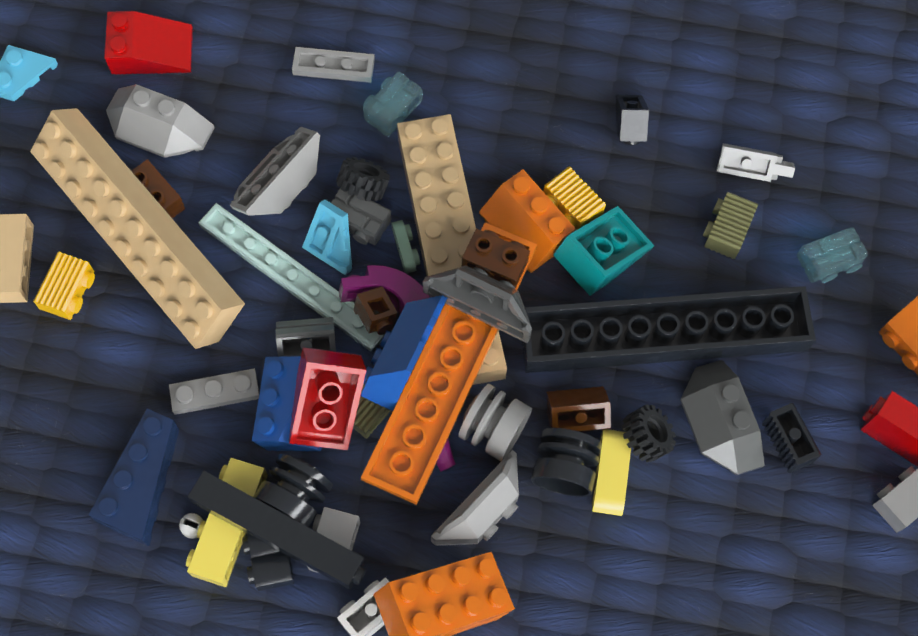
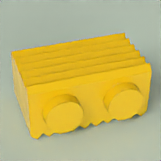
M567 167L544 185L543 192L576 230L604 213L605 202L594 193L590 186H587L586 182H583L582 178L571 167Z
M57 252L33 302L40 310L71 320L73 315L77 314L82 307V295H84L85 290L89 289L94 282L95 274L90 263L86 260L83 261L71 255Z

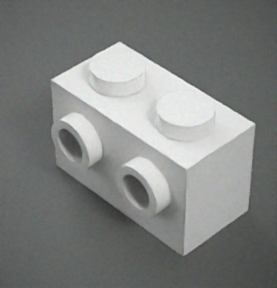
M386 577L381 582L378 580L374 581L364 590L365 595L357 602L354 600L350 601L340 610L341 615L337 619L350 636H372L385 625L373 594L389 582Z

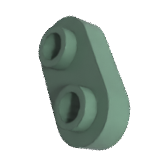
M403 220L391 222L403 270L406 274L415 272L416 265H420V259L417 249H411L409 241L413 240L410 225H404Z

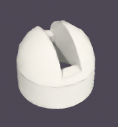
M195 513L184 515L180 520V531L187 538H197V532L203 519ZM188 520L199 525L195 529L185 525V522Z

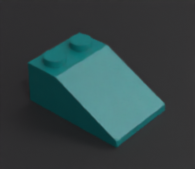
M617 206L569 234L553 256L591 296L650 251L654 244Z

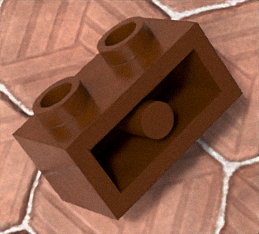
M148 159L131 170L171 218L185 210L181 197Z
M476 228L462 256L461 266L466 265L472 269L474 267L480 268L489 277L497 281L505 280L516 289L527 266L530 250H527L519 242H508L499 238L492 231H481Z
M604 386L547 391V417L550 427L574 431L611 428L610 400Z

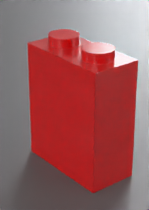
M891 391L885 398L880 396L873 405L871 404L862 417L866 422L862 426L861 431L918 467V407L894 391Z

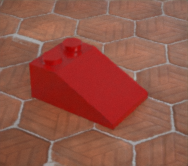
M136 11L107 12L105 60L111 74L191 73L192 24Z
M311 348L302 349L296 380L289 444L348 450L366 374V367L361 355Z

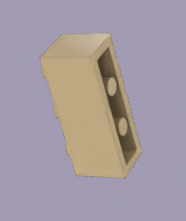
M0 214V303L28 302L34 224L27 214Z

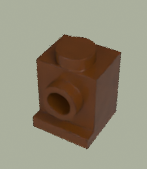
M383 286L357 294L353 311L359 315L368 334L377 332L379 335H383L387 330L390 331L395 325L398 312Z

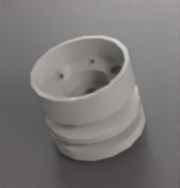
M487 384L469 405L463 417L458 437L467 440L472 432L475 431L471 441L473 446H477L484 437L488 438L485 452L502 461L510 453L518 440L533 408L518 399H514L507 408L503 407L506 393L500 391L492 400L496 387Z

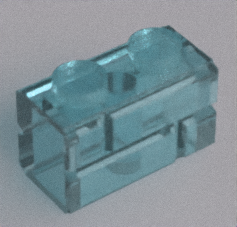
M397 72L392 78L390 76L387 77L380 87L381 90L375 96L370 95L363 104L364 119L387 137L396 130L397 123H402L423 101L422 88L415 82L410 81L401 72Z
M850 227L803 245L797 254V258L805 269L810 282L813 283L821 280L822 283H826L836 278L839 272L846 270L847 274L860 269L863 266L862 262L868 256V252L863 243L860 242L856 230Z

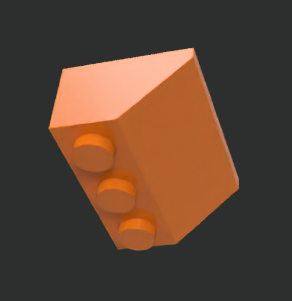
M524 169L504 182L479 211L481 217L488 224L537 244L536 251L527 268L530 273L553 258V254L565 238L576 231L571 222Z
M917 296L887 322L879 333L884 343L888 347L893 348L902 357L905 366L914 370L918 375Z

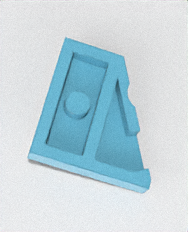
M8 45L0 60V97L11 101L17 100L24 94L27 88L33 87L40 81L39 76L49 68L54 70L57 67L56 59Z
M323 200L317 207L302 248L344 275H347L352 270L348 213L327 200Z

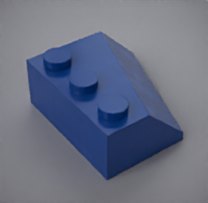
M441 295L405 304L392 332L387 330L381 341L380 346L383 347V350L377 348L370 364L374 365V368L368 366L366 369L363 383L365 387L361 393L362 397L391 411L394 410L447 297Z
M301 356L265 357L252 442L268 451H321L322 447L289 444L296 380Z

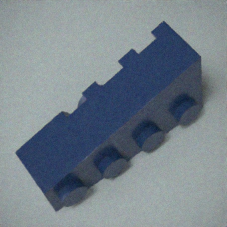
M148 408L146 409L88 514L97 523L147 546H150L154 521L156 522L161 494L164 492L168 467L171 465L180 430L174 420Z

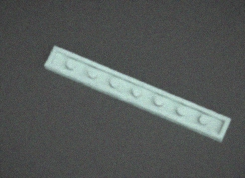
M216 203L198 222L202 229L322 317H333L334 325L370 352H373L381 343L385 334L379 335L377 332L368 334L359 315L353 311L354 302H340L339 291Z

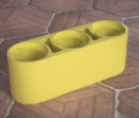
M609 429L602 430L600 439L602 449L598 455L599 463L596 470L592 512L622 516L631 454V448L627 446L629 440L623 437V434L626 432Z

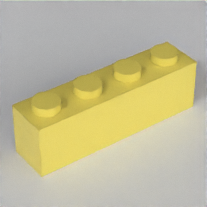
M230 458L228 465L222 467L219 479L253 497L262 481H266L268 474L263 467ZM209 513L207 521L203 520L199 526L197 538L200 539L195 550L192 549L187 557L186 567H189L187 572L192 577L227 587L243 543L242 537H245L246 533Z

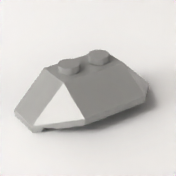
M137 84L119 88L106 109L117 140L164 158L185 154L193 150H203L215 128L211 122L186 103Z
M300 127L295 131L294 135L287 137L275 146L238 186L234 200L230 204L232 209L248 216L281 214L287 209L295 197L308 186L311 179L316 175L320 141L318 132Z
M511 450L499 465L431 535V542L435 546L478 544L482 539L488 541L498 530L496 524L502 517L507 520L517 510L518 505L515 503L518 500L519 487L516 452Z

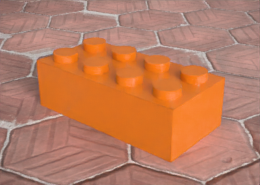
M492 551L388 582L373 594L389 636H451L496 621L515 609Z

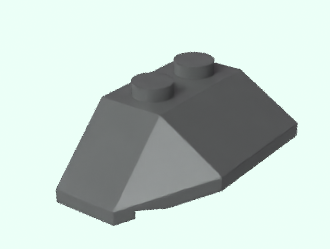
M466 265L427 276L423 280V293L431 297L443 295L447 297L445 304L521 341L529 342L532 327L519 291L511 283L505 280L497 281L489 277L484 270L477 267L472 269Z
M723 360L696 367L680 401L700 453L718 465L729 469L735 475L764 467L761 432L739 377Z

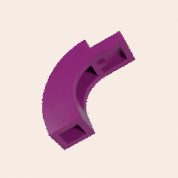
M377 265L367 266L365 276L351 275L341 278L339 288L340 302L356 301L357 294L383 286L399 316L407 302L430 298L429 295L423 293V287L411 276L394 268Z

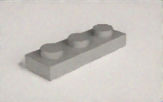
M296 47L292 73L297 76L372 83L375 57L374 54Z
M255 368L169 384L174 415L259 399L260 394Z

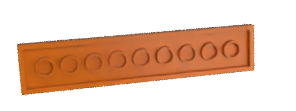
M484 223L481 231H492L499 238L508 242H519L527 250H530L529 260L516 287L517 290L536 251L537 244ZM444 305L361 476L362 481L417 505L499 329L452 306Z

